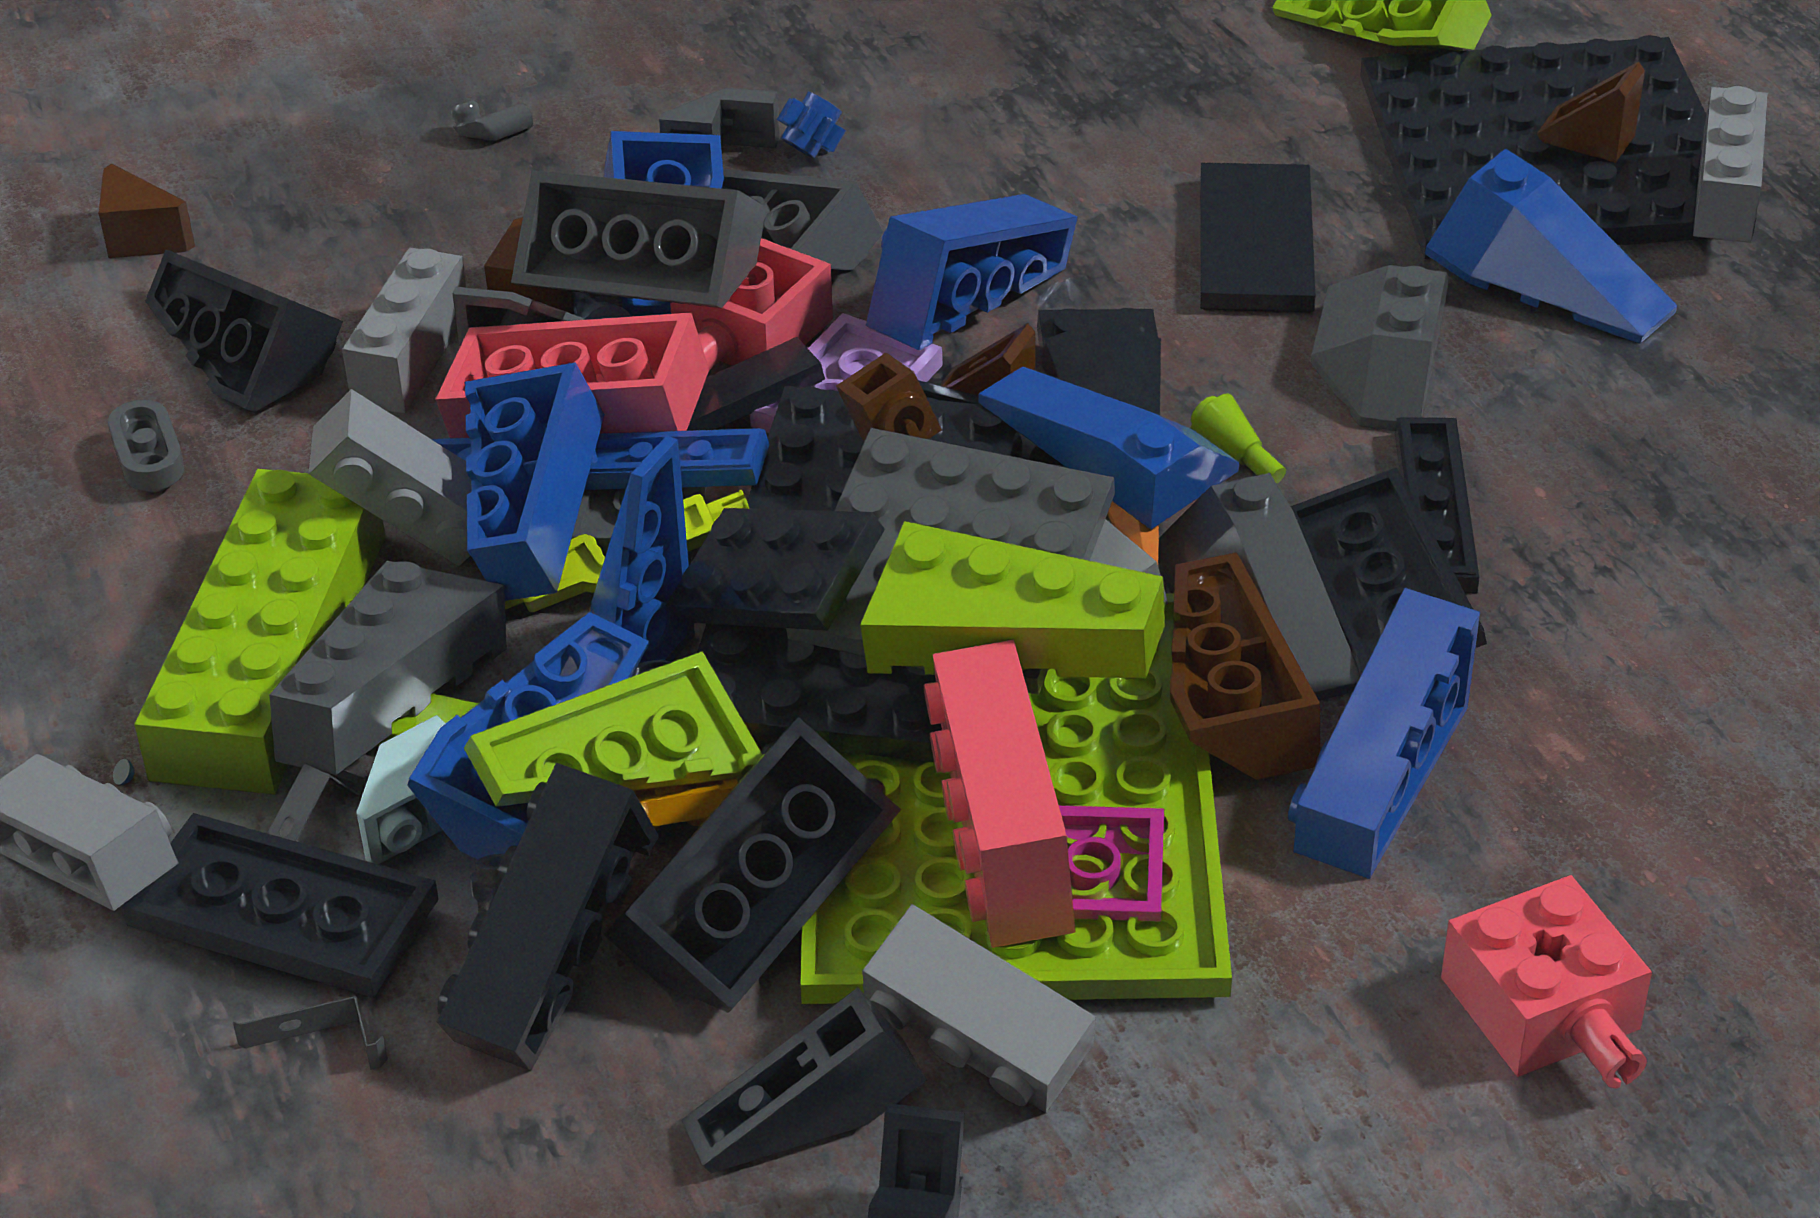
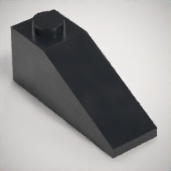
M856 988L681 1119L702 1165L710 1173H714L868 1125L882 1115L889 1104L899 1103L904 1097L926 1082L927 1079L900 1034L859 988Z

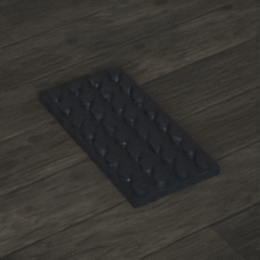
M785 386L768 435L769 449L757 485H752L747 503L750 509L835 511L864 442L838 391L824 390L811 386ZM927 398L942 431L928 440L1012 457L1015 456L1020 433L981 404L939 401L934 398ZM706 624L697 653L703 651L755 742L767 744L774 742L799 717L838 752L934 762L930 733L941 731L942 727L941 723L931 725L924 692V684L936 682L934 674H925V669L911 666H893L892 674L868 673L865 656L788 639L786 628Z

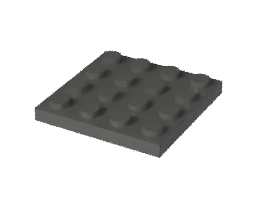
M871 428L835 511L873 512L885 531L828 631L786 628L788 639L865 656L860 624L904 521L1090 561L1115 495L1114 477ZM911 666L924 669V666ZM1029 668L1022 671L1028 693L1039 695L1049 669Z

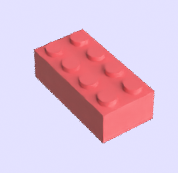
M692 313L469 328L435 399L449 437L469 438L466 433L465 415L470 414V403L465 396L466 381L574 362L579 367L605 414L600 434L687 431L709 372Z
M1014 639L933 654L936 682L924 684V692L931 725L941 723L942 730L930 733L931 746L937 773L950 772L951 779L941 780L948 821L954 820V823L962 822L963 826L962 828L953 829L960 871L965 870L966 874L974 873L975 878L965 880L972 922L985 920L992 948L1075 933L1067 835Z

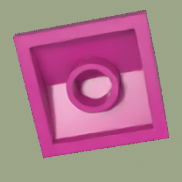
M1059 805L1067 837L1077 840L1068 848L1071 885L1074 888L1089 890L1109 880V889H1111L1120 879V853L1149 854L1147 901H1139L1133 898L1073 899L1074 919L1098 920L1099 915H1108L1111 920H1129L1131 916L1138 917V921L1161 922L1164 808ZM1099 824H1106L1105 838L1092 837L1099 830ZM1120 824L1127 825L1130 832L1134 835L1149 839V852H1140L1130 847L1122 837ZM1075 855H1089L1103 859L1111 866L1102 872L1088 873L1078 869L1072 860Z

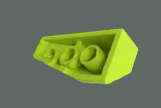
M1276 0L1272 7L1275 16L1391 46L1425 51L1439 49L1453 51L1474 50L1492 16L1486 0Z

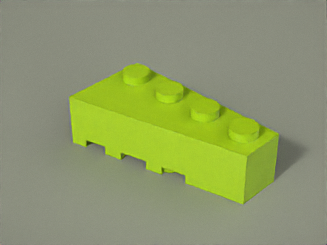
M904 521L860 624L867 672L892 674L893 666H924L925 674L935 675L933 654L1014 639L1022 671L1029 668L1055 669L1057 677L1146 678L1165 627L1163 576Z

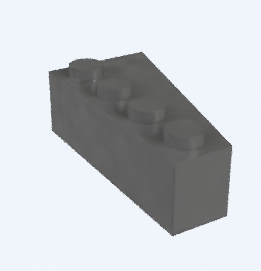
M386 561L270 693L275 761L303 767L305 763L322 772L337 775L392 734L391 723L397 718L408 715L416 717L431 703V694L442 685L449 683L458 686L473 675L472 663L482 656L493 660L507 649L504 585L420 568L411 562Z

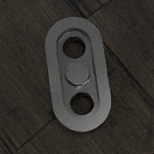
M135 400L124 403L112 411L108 418V427L112 444L127 484L138 490L160 492L176 483L182 477L185 467L181 448L166 408L156 401Z

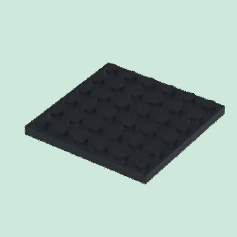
M1646 35L1630 40L1608 41L1605 39H1592L1586 43L1571 44L1543 42L1535 46L1512 48L1489 46L1482 50L1467 51L1439 49L1432 53L1408 55L1385 53L1378 57L1361 58L1360 77L1424 259H1431L1425 254L1426 246L1468 179L1504 149L1509 150L1551 177L1617 245L1713 239L1693 236L1701 145L1707 114L1669 37ZM1637 62L1645 69L1635 136L1616 163L1543 143L1536 133L1557 106Z

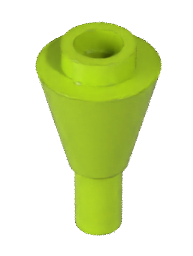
M1226 393L1217 397L1209 396L1197 405L1190 418L1192 423L1190 429L1196 431L1233 457L1239 464L1247 465L1257 476L1270 473L1276 484L1284 478L1286 468L1262 447V442L1231 394Z

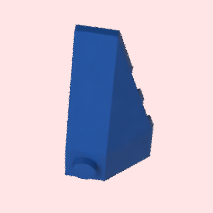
M611 131L604 166V177L722 189L724 174L720 135ZM618 297L619 306L627 310L631 317L671 314L670 302Z
M1504 149L1468 179L1425 250L1427 256L1471 285L1488 290L1492 283L1521 293L1520 302L1538 308L1540 302L1543 301L1572 311V316L1577 322L1639 344L1676 313L1678 306L1551 177L1507 149Z
M1023 366L979 393L978 403L1065 467L1114 477L1115 495L1112 501L1149 529H1153L1198 499L1210 486L1222 483L1239 470V462L1190 428L1153 412Z
M666 436L630 475L590 608L591 613L649 641L639 663L651 660L672 662L695 636L694 623L678 622L666 606L681 581L683 573L689 567L678 439Z
M589 612L538 651L534 656L533 662L506 683L501 680L486 692L485 699L461 718L456 715L440 727L409 777L407 786L459 851L498 870L505 852L511 845L518 846L529 822L527 820L528 803L495 806L464 750L470 736L632 677L647 649L648 640Z

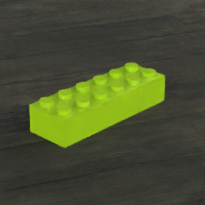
M257 469L134 724L148 781L276 794L288 764L275 761L269 695L365 586L386 537L383 519L308 473Z

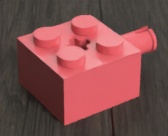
M761 238L757 264L723 308L670 303L671 314L692 313L709 371L719 361L733 366L795 337L806 345L833 320L831 264Z
M1572 875L1448 920L1441 979L1517 1077L1581 1052L1586 1055L1598 1070L1602 1080L1609 1088L1616 1089L1621 1086V1080L1615 1074L1616 1071L1623 1078L1622 1080L1626 1085L1639 1077L1645 1069L1647 1058L1633 1045L1626 1035L1641 1029L1652 971Z

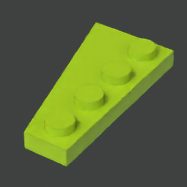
M703 651L473 734L464 747L496 807L529 803L536 786L542 781L547 783L555 763L633 790L741 778L762 756L760 749Z

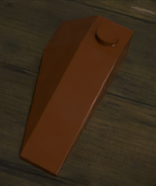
M1237 552L1176 564L1170 701L1190 742L1256 780L1314 768L1320 753V702Z

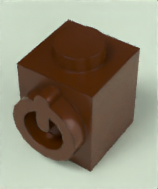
M884 353L836 385L863 442H865L871 428L923 439H930L942 431L914 371L888 353Z

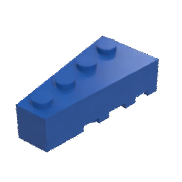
M1026 194L891 216L881 241L882 254L866 326L918 351L933 343V334L942 329L952 333L966 325V315L980 309L988 313L1001 305L1002 299L1009 291L1012 290L1022 294L1065 270L1078 216Z
M576 362L465 382V396L470 403V414L465 415L466 433L471 439V454L466 456V473L471 479L472 492L467 494V550L486 581L504 585L505 601L557 593L605 415Z
M1404 588L1330 740H1327L1320 750L1315 770L1308 784L1301 783L1293 795L1288 812V821L1296 824L1294 853L1368 879L1371 878L1468 708L1480 611Z

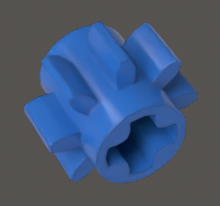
M809 91L802 102L794 97L793 99L789 98L776 119L787 126L781 139L813 159L816 158L821 148L827 152H834L846 132L845 129L836 124L842 111Z

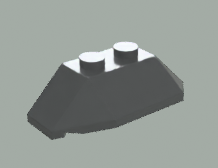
M1387 265L1328 286L1311 355V365L1332 392L1350 407V415L1359 426L1395 431L1396 418L1423 416L1447 297L1448 280L1446 272L1427 270L1420 266L1400 267Z

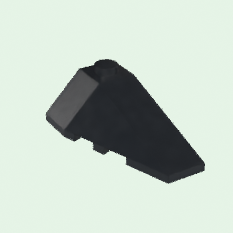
M167 249L164 252L145 300L171 336L180 339L188 350L186 357L190 363L202 369L209 380L206 384L213 394L254 412L321 376L328 358L336 347L337 335L343 323L342 320Z

